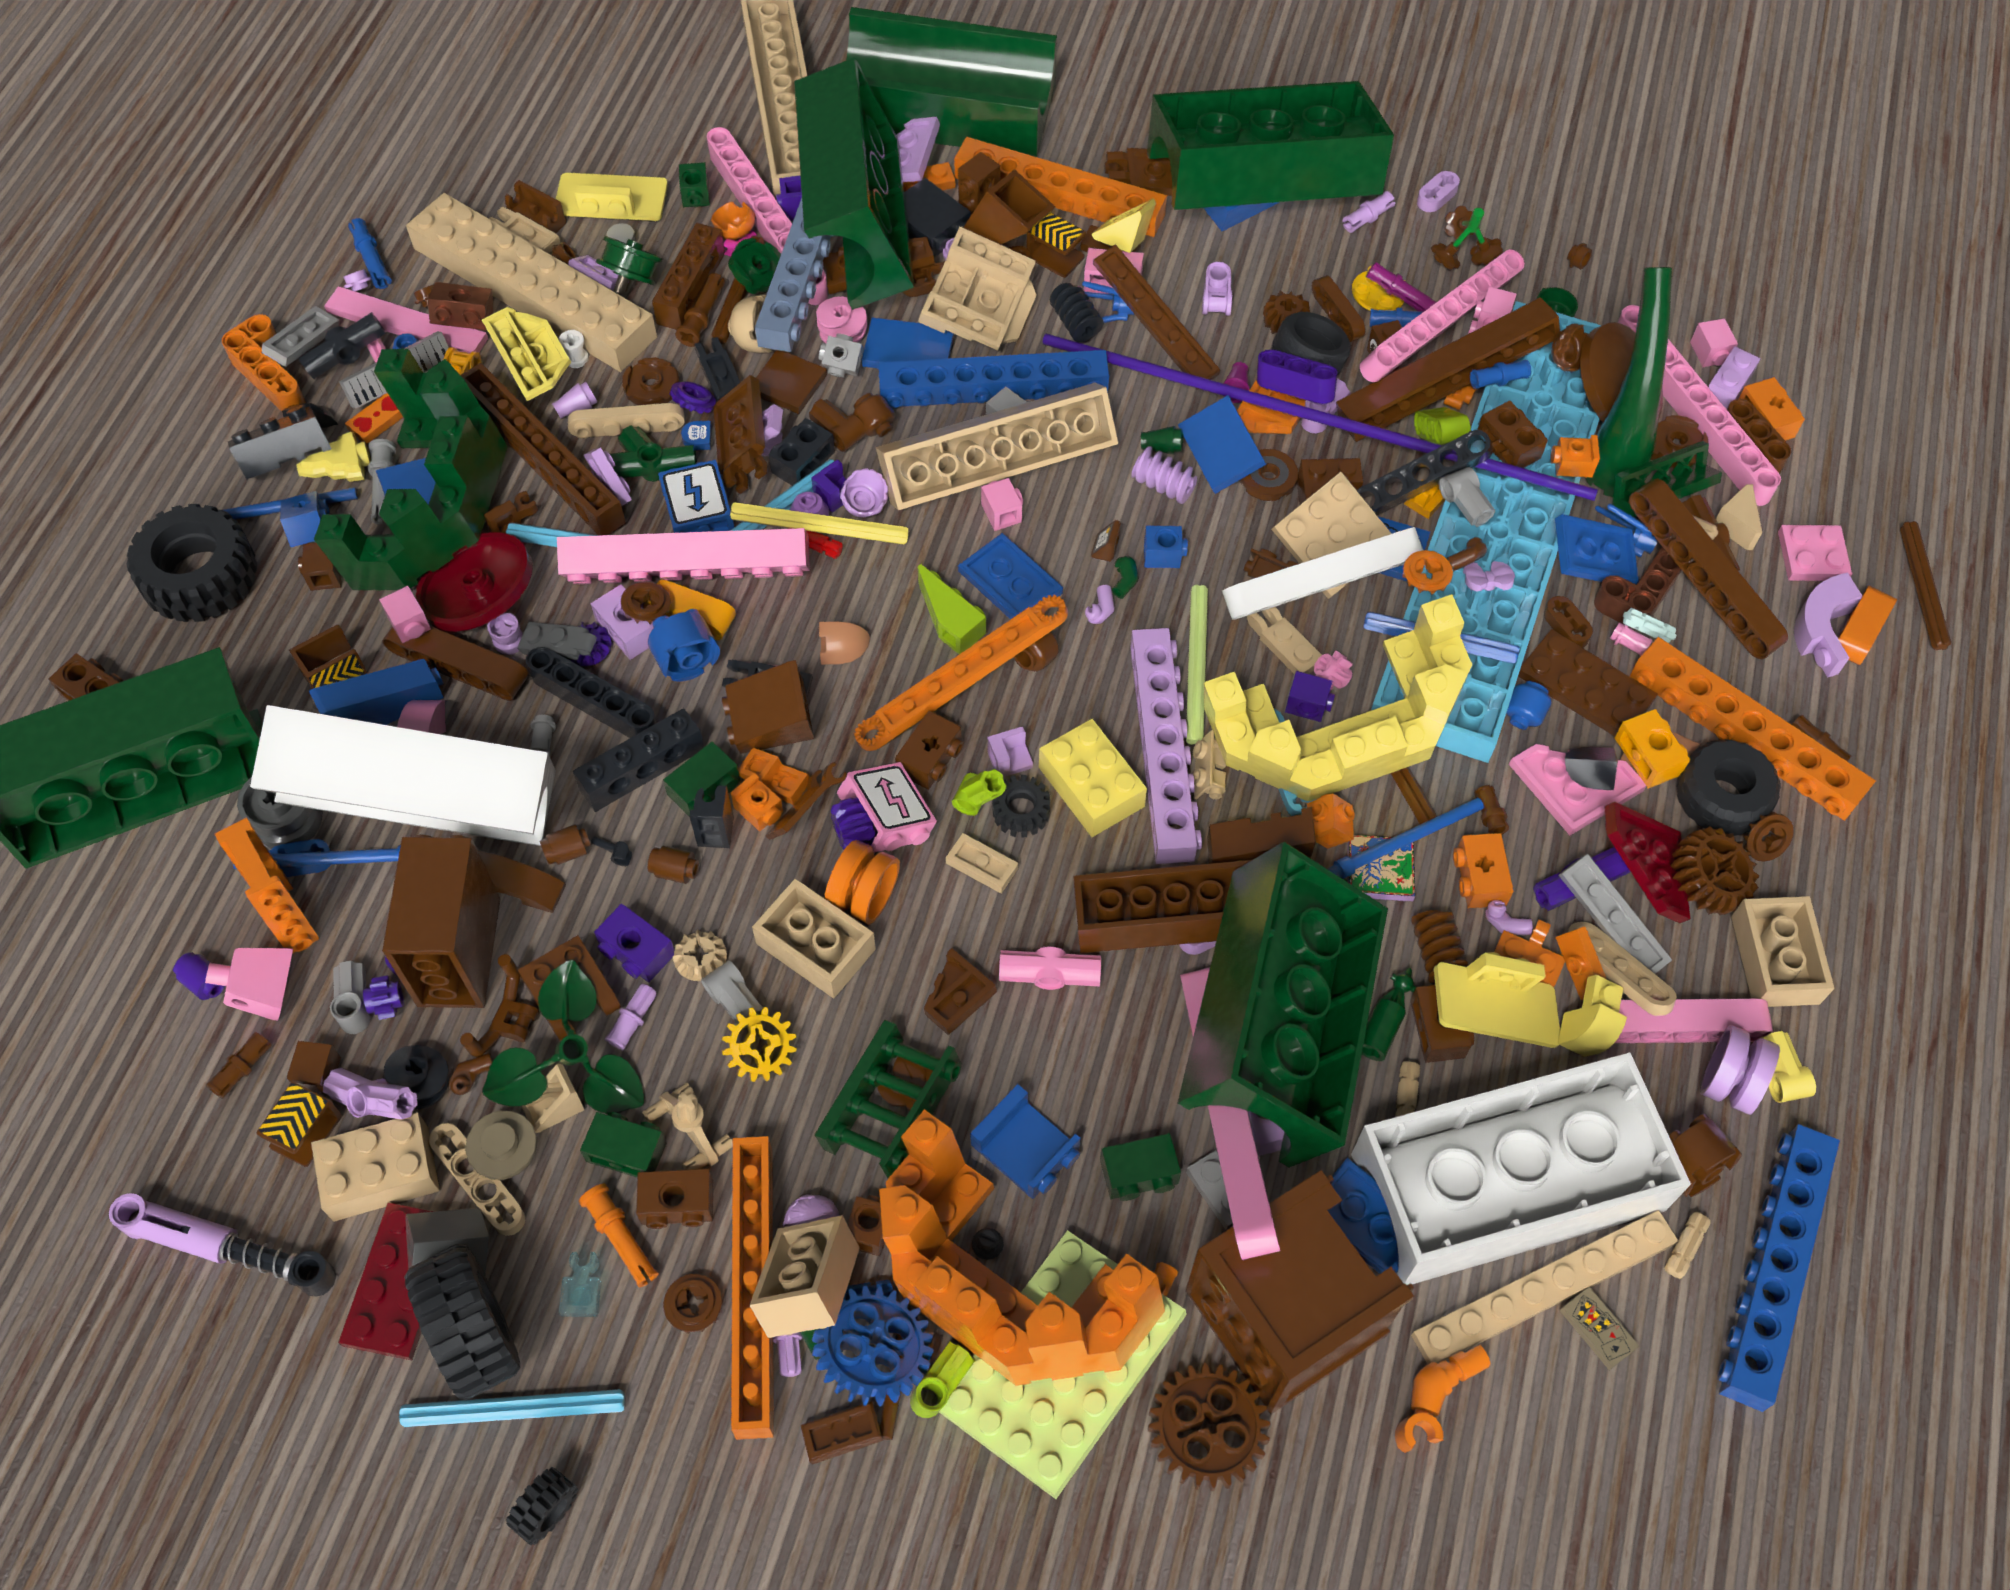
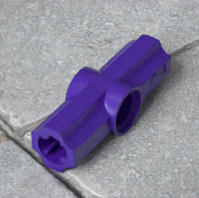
M1615 847L1591 858L1610 882L1630 873ZM1580 858L1569 863L1561 872L1535 884L1533 890L1536 901L1541 908L1550 911L1576 898L1559 877V874Z

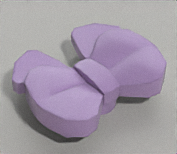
M1475 562L1463 568L1465 583L1470 590L1476 592L1483 589L1491 591L1495 589V586L1503 590H1509L1513 587L1515 574L1510 566L1503 562H1492L1491 570L1483 572L1482 568Z

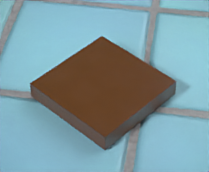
M776 350L756 377L759 379L761 399L800 414L826 378L827 368L788 352Z

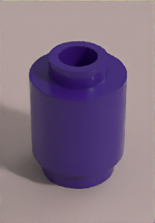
M189 952L181 956L174 965L173 972L176 974L177 981L201 1000L215 998L223 991L225 986L205 983L209 963L211 962L201 954Z

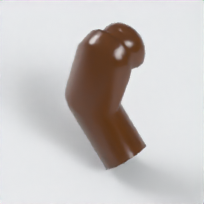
M1479 537L1470 539L1467 542L1466 549L1447 557L1453 571L1485 556L1487 545Z
M490 1053L457 1065L449 1082V1087L454 1094L464 1095L468 1093L477 1076L489 1070L493 1062Z

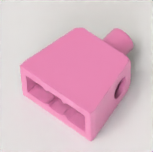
M237 948L234 950L231 966L209 963L205 983L227 986L223 1002L225 1005L278 1021L293 949Z

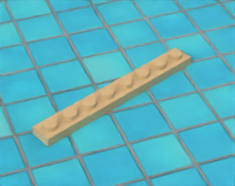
M1657 1210L1414 1331L1411 1336L1427 1364L1448 1360L1453 1354L1459 1351L1464 1352L1583 1292L1588 1287L1591 1288L1669 1249L1679 1241L1660 1211Z

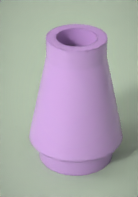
M584 382L581 385L577 383L560 399L552 403L562 419L576 410L592 409V405L597 403V400L588 384Z

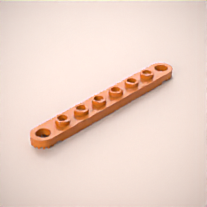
M1048 595V598L1043 597V600L1038 601V604L1032 608L1028 607L875 712V715L867 718L866 721L863 720V723H859L858 728L855 729L856 733H854V736L860 747L866 751H874L881 748L922 720L928 711L934 712L1060 626L1068 617V609L1064 600L1056 595H1053V597ZM1049 608H1059V611L1056 612L1057 614H1053V617L1052 615L1050 617L1048 615L1045 616V612ZM870 730L879 731L877 732L878 735H875V739L873 737L872 740H864L866 733Z

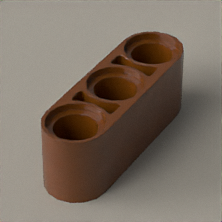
M1745 399L1731 401L1727 411L1780 474L1791 455L1789 444L1752 403Z

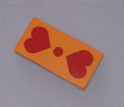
M386 393L348 420L345 425L350 432H354L355 436L362 442L365 441L367 445L402 419L403 416L388 393Z

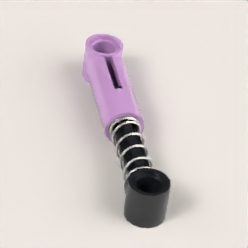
M128 1193L121 1195L115 1199L110 1207V1221L130 1238H142L220 1264L225 1263L229 1259L230 1263L236 1264L241 1262L248 1269L256 1267L263 1274L272 1272L276 1278H284L289 1284L299 1287L309 1296L317 1297L324 1295L335 1284V1269L316 1251L286 1254L282 1252V1248L278 1250L268 1248L267 1243L263 1245L255 1244L252 1238L248 1241L240 1239L236 1229L146 1201L137 1194ZM139 1210L138 1216L128 1222L131 1214ZM157 1223L162 1224V1225H165V1226H168V1227H171V1228H174V1229H177V1230H179V1231H176V1230H173V1229H170V1228H167V1227H164V1226H161V1225H157ZM317 1267L320 1268L315 1278L306 1280L310 1270Z

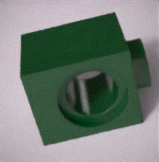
M706 162L679 164V187L683 208L710 206Z

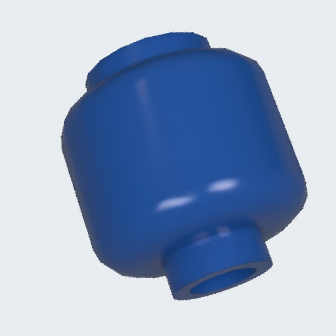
M1532 681L1516 685L1506 713L1511 718L1509 722L1522 730H1526L1528 727L1540 726L1552 704L1551 698L1548 695L1549 691L1544 686Z

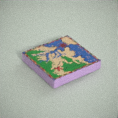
M1354 835V840L1347 842V856L1350 858L1393 837ZM1414 842L1355 869V874L1347 877L1348 883L1373 899L1414 901Z

